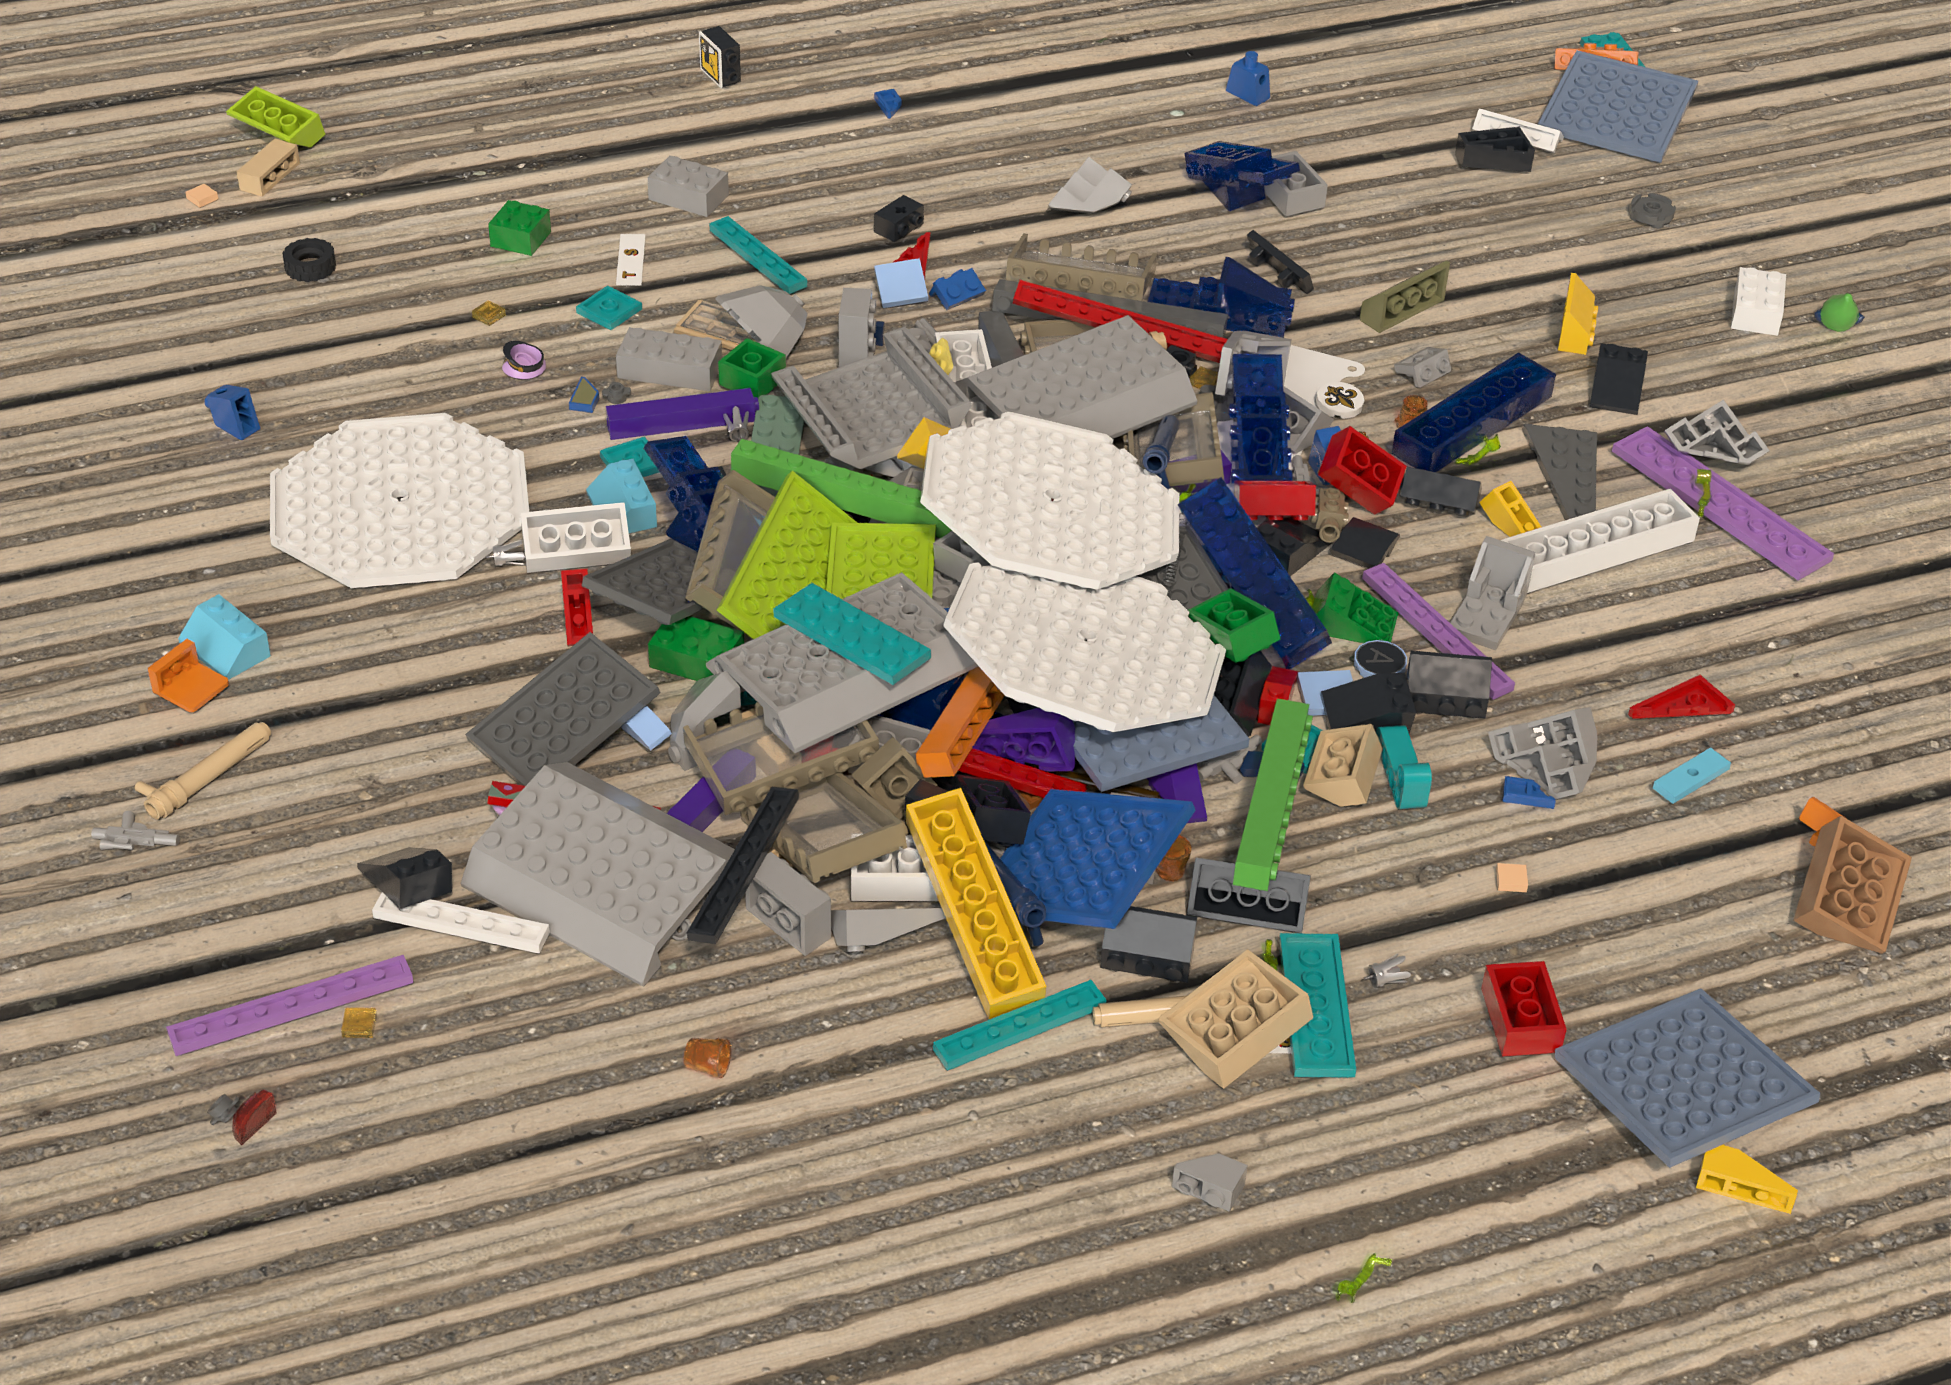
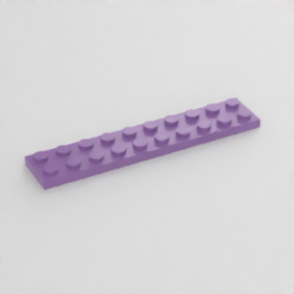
M1648 426L1613 444V453L1665 489H1671L1681 500L1795 579L1800 580L1832 562L1833 552L1689 454L1678 452L1673 443Z

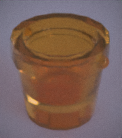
M1410 395L1404 398L1400 414L1395 418L1397 428L1401 432L1409 435H1419L1424 433L1430 426L1427 418L1428 403L1425 398L1418 395Z
M1179 835L1157 866L1156 871L1160 878L1166 881H1177L1184 876L1192 849L1190 842L1185 837Z
M718 1037L716 1039L691 1038L688 1041L684 1052L686 1068L720 1079L727 1073L731 1060L730 1040Z

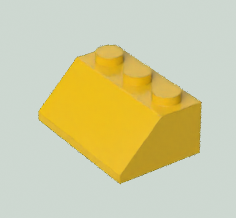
M1571 273L1558 351L1586 355L1587 347L1593 345L1598 306L1594 305L1595 295L1576 273Z
M923 417L899 451L897 458L924 469L929 437L937 433L940 436L947 435L950 428Z

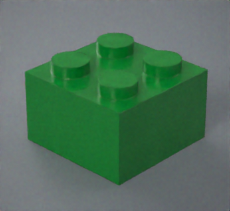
M508 200L488 223L490 247L532 256L551 233L550 210L537 205H528Z
M746 338L718 361L719 385L730 390L751 388L753 397L759 399L761 395H767L777 386L771 373L786 368V354Z

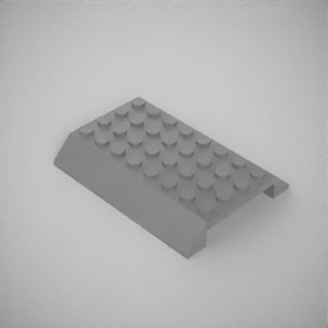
M1129 315L954 382L968 399L978 396L999 418H1001L1003 413L1013 412L1107 434L1112 439L1160 420L1165 416L1197 405V398L1185 367Z
M906 327L883 334L887 351L804 380L794 365L771 373L774 381L832 457L858 469L871 468L876 463L896 459L899 451L923 417L954 429L960 426L972 406L971 401Z
M568 762L544 765L472 846L461 880V886L518 918L549 924L550 936L644 987L661 966L657 952L714 885L735 849Z

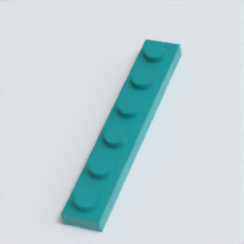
M729 216L709 223L710 231L788 294L807 287L806 277Z
M1088 980L934 1041L933 1051L948 1071L1093 1013V1007H1098L1099 1003H1106V998L1094 982Z

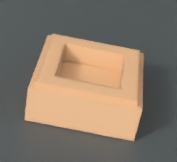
M206 184L185 192L186 198L199 208L218 200L217 192Z
M1497 863L1498 891L1527 892L1526 865Z

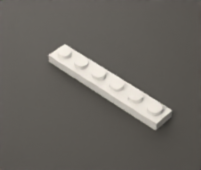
M383 892L372 909L373 918L539 954L550 933L549 924L432 899L399 909Z

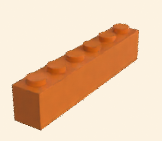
M979 666L968 672L916 753V762L921 768L924 778L955 776L1005 696Z

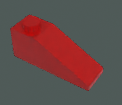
M587 569L561 571L567 647L575 645L589 632L593 634L589 589L582 586L583 576L588 575Z
M1272 666L1260 699L1258 723L1271 725L1277 699L1292 700L1299 671Z

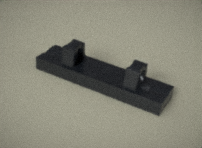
M1252 230L1247 234L1250 249L1252 250L1249 256L1251 262L1256 267L1265 262L1271 265L1280 273L1277 278L1280 286L1284 289L1295 284L1306 294L1314 290L1311 276L1306 270L1256 231Z

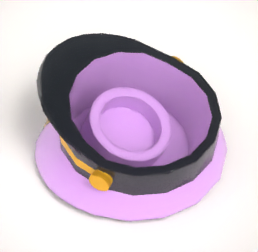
M510 341L503 346V353L506 359L503 362L502 369L508 376L530 379L542 374L546 369L544 354L537 346L522 341Z

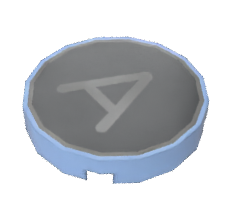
M1369 641L1360 645L1355 651L1354 667L1360 671V675L1364 678L1378 673H1405L1407 656L1400 647L1388 641Z

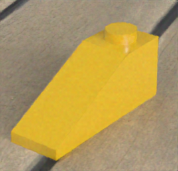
M1512 481L1493 489L1479 502L1491 522L1509 537L1542 528Z
M1724 1144L1703 1154L1696 1188L1791 1214L1798 1190L1747 1154Z

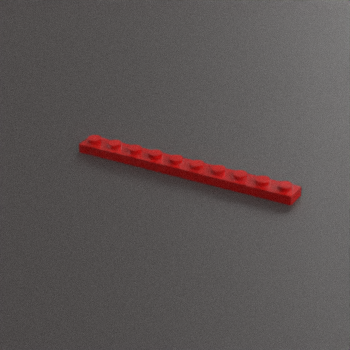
M1019 280L1013 298V304L1095 328L1129 315L1147 333L1153 331L1163 332L1167 348L1170 345H1174L1195 353L1196 357L1220 363L1222 347L1228 340L1023 280Z

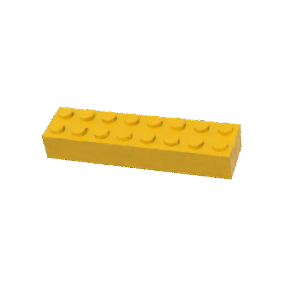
M955 789L906 805V824L988 1020L1045 998L1047 986L962 789Z

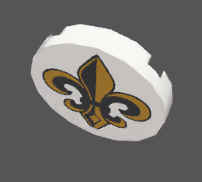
M1330 382L1319 387L1316 394V405L1330 417L1338 415L1342 419H1347L1361 413L1364 405V396L1358 388L1351 384Z

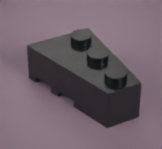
M1519 126L1458 133L1455 156L1462 167L1531 172L1535 149Z

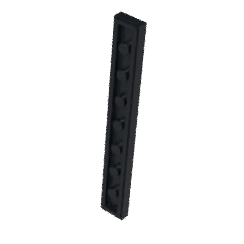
M773 786L770 788L686 932L688 941L710 944L718 942L799 799L798 789Z

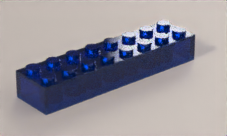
M1518 352L1395 430L1391 454L1416 469L1437 472L1551 398L1556 373Z
M1222 477L1177 504L1184 519H1186L1188 525L1230 587L1274 612L1281 640L1271 644V648L1286 669H1292L1332 644L1327 629Z

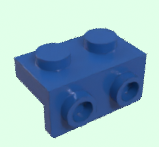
M973 268L965 271L960 269L949 278L941 277L933 282L929 295L930 297L937 295L947 311L982 296L986 289Z

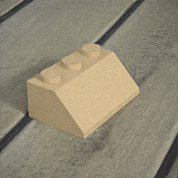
M1372 724L1320 731L1303 784L1304 788L1340 807L1366 804L1382 752V746Z

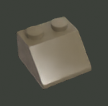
M894 737L886 742L852 774L873 799H876L884 808L889 809L899 820L905 815V795L920 779L937 786L931 777L924 778L921 768L917 765L915 759Z

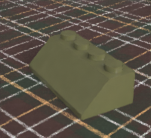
M1446 260L1362 301L1360 321L1381 333L1444 301L1450 262Z

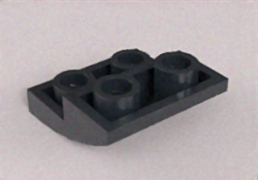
M1353 517L1341 531L1339 538L1334 542L1331 554L1370 569L1382 564L1385 557L1390 556L1400 534Z

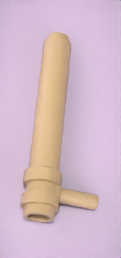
M263 722L254 723L174 781L169 780L158 789L142 781L137 782L135 791L147 796V800L144 801L147 813L156 820L169 816L173 812V808L178 809L187 802V798L266 743L271 735V730Z
M1187 996L1099 1003L1098 1007H1093L1094 1025H1100L1103 1028L1159 1022V1017Z

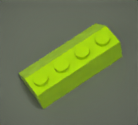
M257 86L226 111L227 115L296 145L312 147L326 135L319 114Z

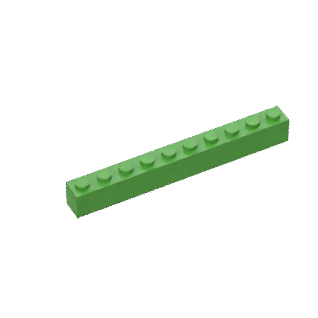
M741 439L731 452V471L735 470L754 484L779 491L786 476L791 471H794L842 510L890 524H936L935 537L942 538L952 531L920 503L921 491L918 489L745 439Z
M1277 699L1236 859L1233 885L1268 891L1270 880L1276 881L1290 813L1292 812L1294 796L1296 795L1298 779L1300 778L1309 732L1312 726L1313 716L1308 715L1310 704Z

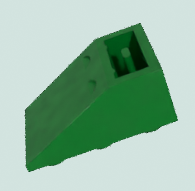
M1334 572L1317 590L1308 624L1333 638L1359 643L1375 640L1391 643L1398 612Z

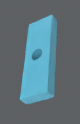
M1710 747L1654 781L1653 789L1674 804L1728 771L1731 762Z

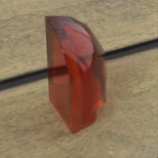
M261 1090L259 1093L254 1092L235 1112L232 1132L234 1139L241 1146L277 1114L273 1093L266 1090Z

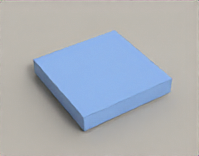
M920 258L874 266L883 308L928 301Z
M1350 670L1298 672L1297 683L1302 702L1310 704L1308 715H1325L1320 696L1321 691L1352 682Z

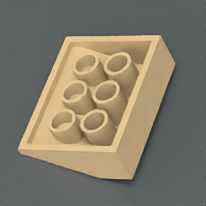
M1247 949L1164 1013L1158 1020L1201 1071L1224 1089L1313 1019L1309 996L1305 991Z

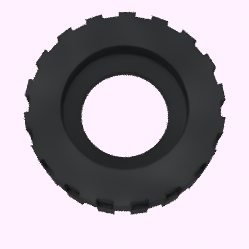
M305 238L296 240L286 246L282 253L286 274L300 282H315L325 279L336 269L334 248L331 246V243L323 239ZM309 258H316V259H317V260H314V261H301V260L309 259Z

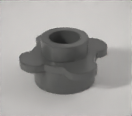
M613 382L607 389L602 390V395L607 396L608 401L612 404L624 403L627 400V395L631 394V388L624 387L619 382Z
M226 1094L221 1095L207 1112L213 1117L210 1124L214 1125L219 1120L223 1123L227 1122L237 1111L234 1105L238 1102L239 1098L235 1096L233 1099H230Z

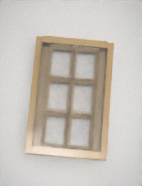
M698 300L674 328V333L722 340V348L733 350L746 338L755 341L721 305L704 300Z

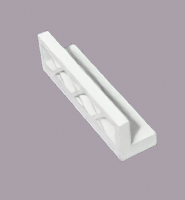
M1483 109L1478 110L1472 128L1473 131L1520 126L1534 148L1555 153L1558 142H1562L1564 138L1559 130Z

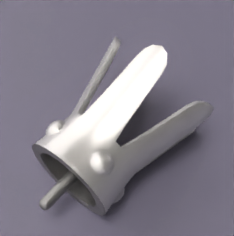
M735 406L733 408V424L727 414H723L728 426L730 439L734 442H739L741 439L746 440L749 436L747 430L749 412L745 413L742 423L739 408Z
M518 540L504 546H493L494 555L486 556V558H494L496 566H502L503 564L526 566L525 563L510 562L523 560L525 558L523 552H505L520 546L523 540Z
M1397 953L1382 963L1369 965V976L1364 977V979H1370L1374 987H1382L1386 983H1407L1406 980L1399 979L1409 978L1411 974L1407 971L1400 972V968L1396 965L1404 962L1406 958L1405 956L1397 957L1399 955Z

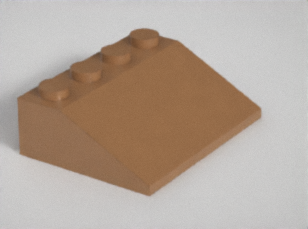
M1843 816L1834 819L1820 829L1793 921L1817 935L1881 954L1886 952L1912 857Z

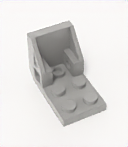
M1234 331L1222 347L1215 394L1225 396L1227 391L1233 388V384L1249 388H1262L1269 377L1284 386L1292 339L1249 331Z
M1486 536L1469 580L1467 596L1450 624L1470 642L1496 651L1523 606L1529 588L1536 552Z

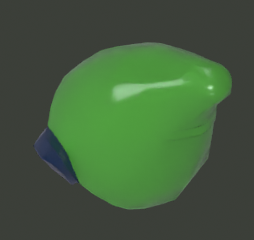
M1849 293L1830 296L1823 303L1822 308L1815 312V318L1820 323L1837 332L1849 330L1854 325L1861 323L1865 316L1859 313L1857 304Z

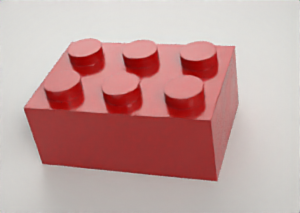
M1348 426L1332 435L1318 476L1375 515L1393 506L1407 466L1356 429Z
M1234 481V511L1240 517H1243V520H1258V515H1265V517H1268V520H1283V515H1290L1294 520H1309V516H1315L1316 485L1310 481Z
M1545 961L1486 965L1481 990L1502 1057L1555 1053L1556 1048L1563 1046L1567 1028Z

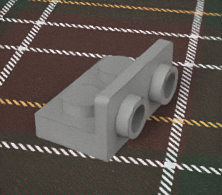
M1426 347L1394 364L1396 373L1406 374L1408 377L1413 376L1415 387L1418 388L1451 372L1448 351L1444 348Z

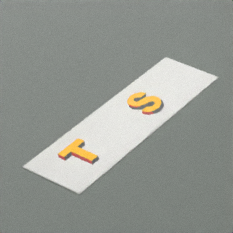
M620 234L616 285L642 284L645 234Z

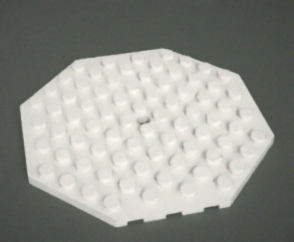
M1006 412L1001 414L999 419L993 420L989 417L976 421L973 427L967 428L963 425L950 429L947 435L940 436L937 433L929 437L920 503L992 566L1003 570L1026 573L1029 576H1039L1056 582H1065L1082 588L1098 590L1175 562L1179 554V493L1173 488L1169 490L1161 484L1162 479L1155 473H1150L1146 469L1143 470L1136 464L1138 459L1124 448L1119 450L1112 444L1113 439L1107 434L1018 413Z
M447 413L345 421L339 425V430L334 434L327 433L314 442V447L308 452L301 451L288 460L289 465L282 470L277 468L270 473L271 545L350 588L457 579L493 552V546L502 545L522 530L521 513L529 512L524 452L517 448L511 450L505 447V442L491 435L485 437L479 434V429L465 422L459 424L453 421V416ZM397 497H403L401 498L400 502L397 499Z
M980 563L969 564L944 622L945 629L1005 696L1013 698L1017 702L1028 703L1040 707L1044 711L1055 712L1071 720L1081 721L1093 725L1097 729L1111 732L1207 715L1226 653V649L1221 644L1215 645L1209 639L1211 634L1199 622H1193L1188 617L1189 611L1178 600L1172 601L1167 596L1168 590L1162 584L1138 576L1096 590L1082 588L1070 583L1056 582L1039 576H1029L1026 573L1013 570H1003L992 565L982 566Z

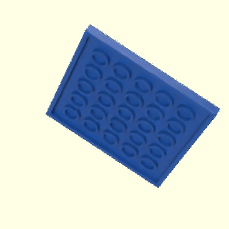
M1050 789L1030 816L1024 845L1013 844V846H1009L1000 859L1024 887L1031 889L1045 905L1046 918L1044 921L1115 929L1196 810L1192 801Z

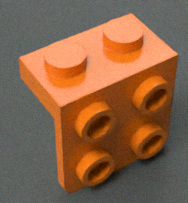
M185 639L148 667L153 693L188 712L197 711L229 685L227 677L199 663L195 642L189 639Z

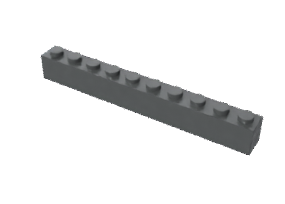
M999 279L994 288L992 311L1047 320H1065L1061 317L1013 304V298L1019 282ZM1048 287L1225 338L1228 314Z

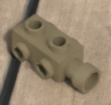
M1336 488L1319 489L1318 497H1316L1315 516H1311V523L1316 524V529H1319L1320 538L1329 543L1339 538L1341 529L1347 525L1349 517L1347 513L1349 502H1345V494Z

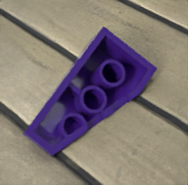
M1035 708L989 720L972 748L999 757L1014 759L1015 762L1021 764L1027 762L1039 765V770L1073 771L1075 767L1073 746L1075 743V726L1073 721L1064 715Z
M1197 763L1147 778L1150 788L1153 791L1160 792V796L1163 799L1193 802L1196 811L1187 823L1207 821Z

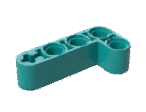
M1405 725L1378 727L1376 735L1382 746L1380 757L1397 809L1426 808L1432 783L1429 763L1418 762Z

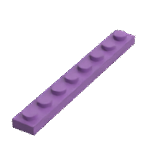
M1385 563L1363 571L1362 579L1442 653L1487 657ZM1492 662L1489 697L1494 700L1514 691L1515 682Z
M403 954L167 1026V1033L174 1054L178 1056L412 984L413 976Z

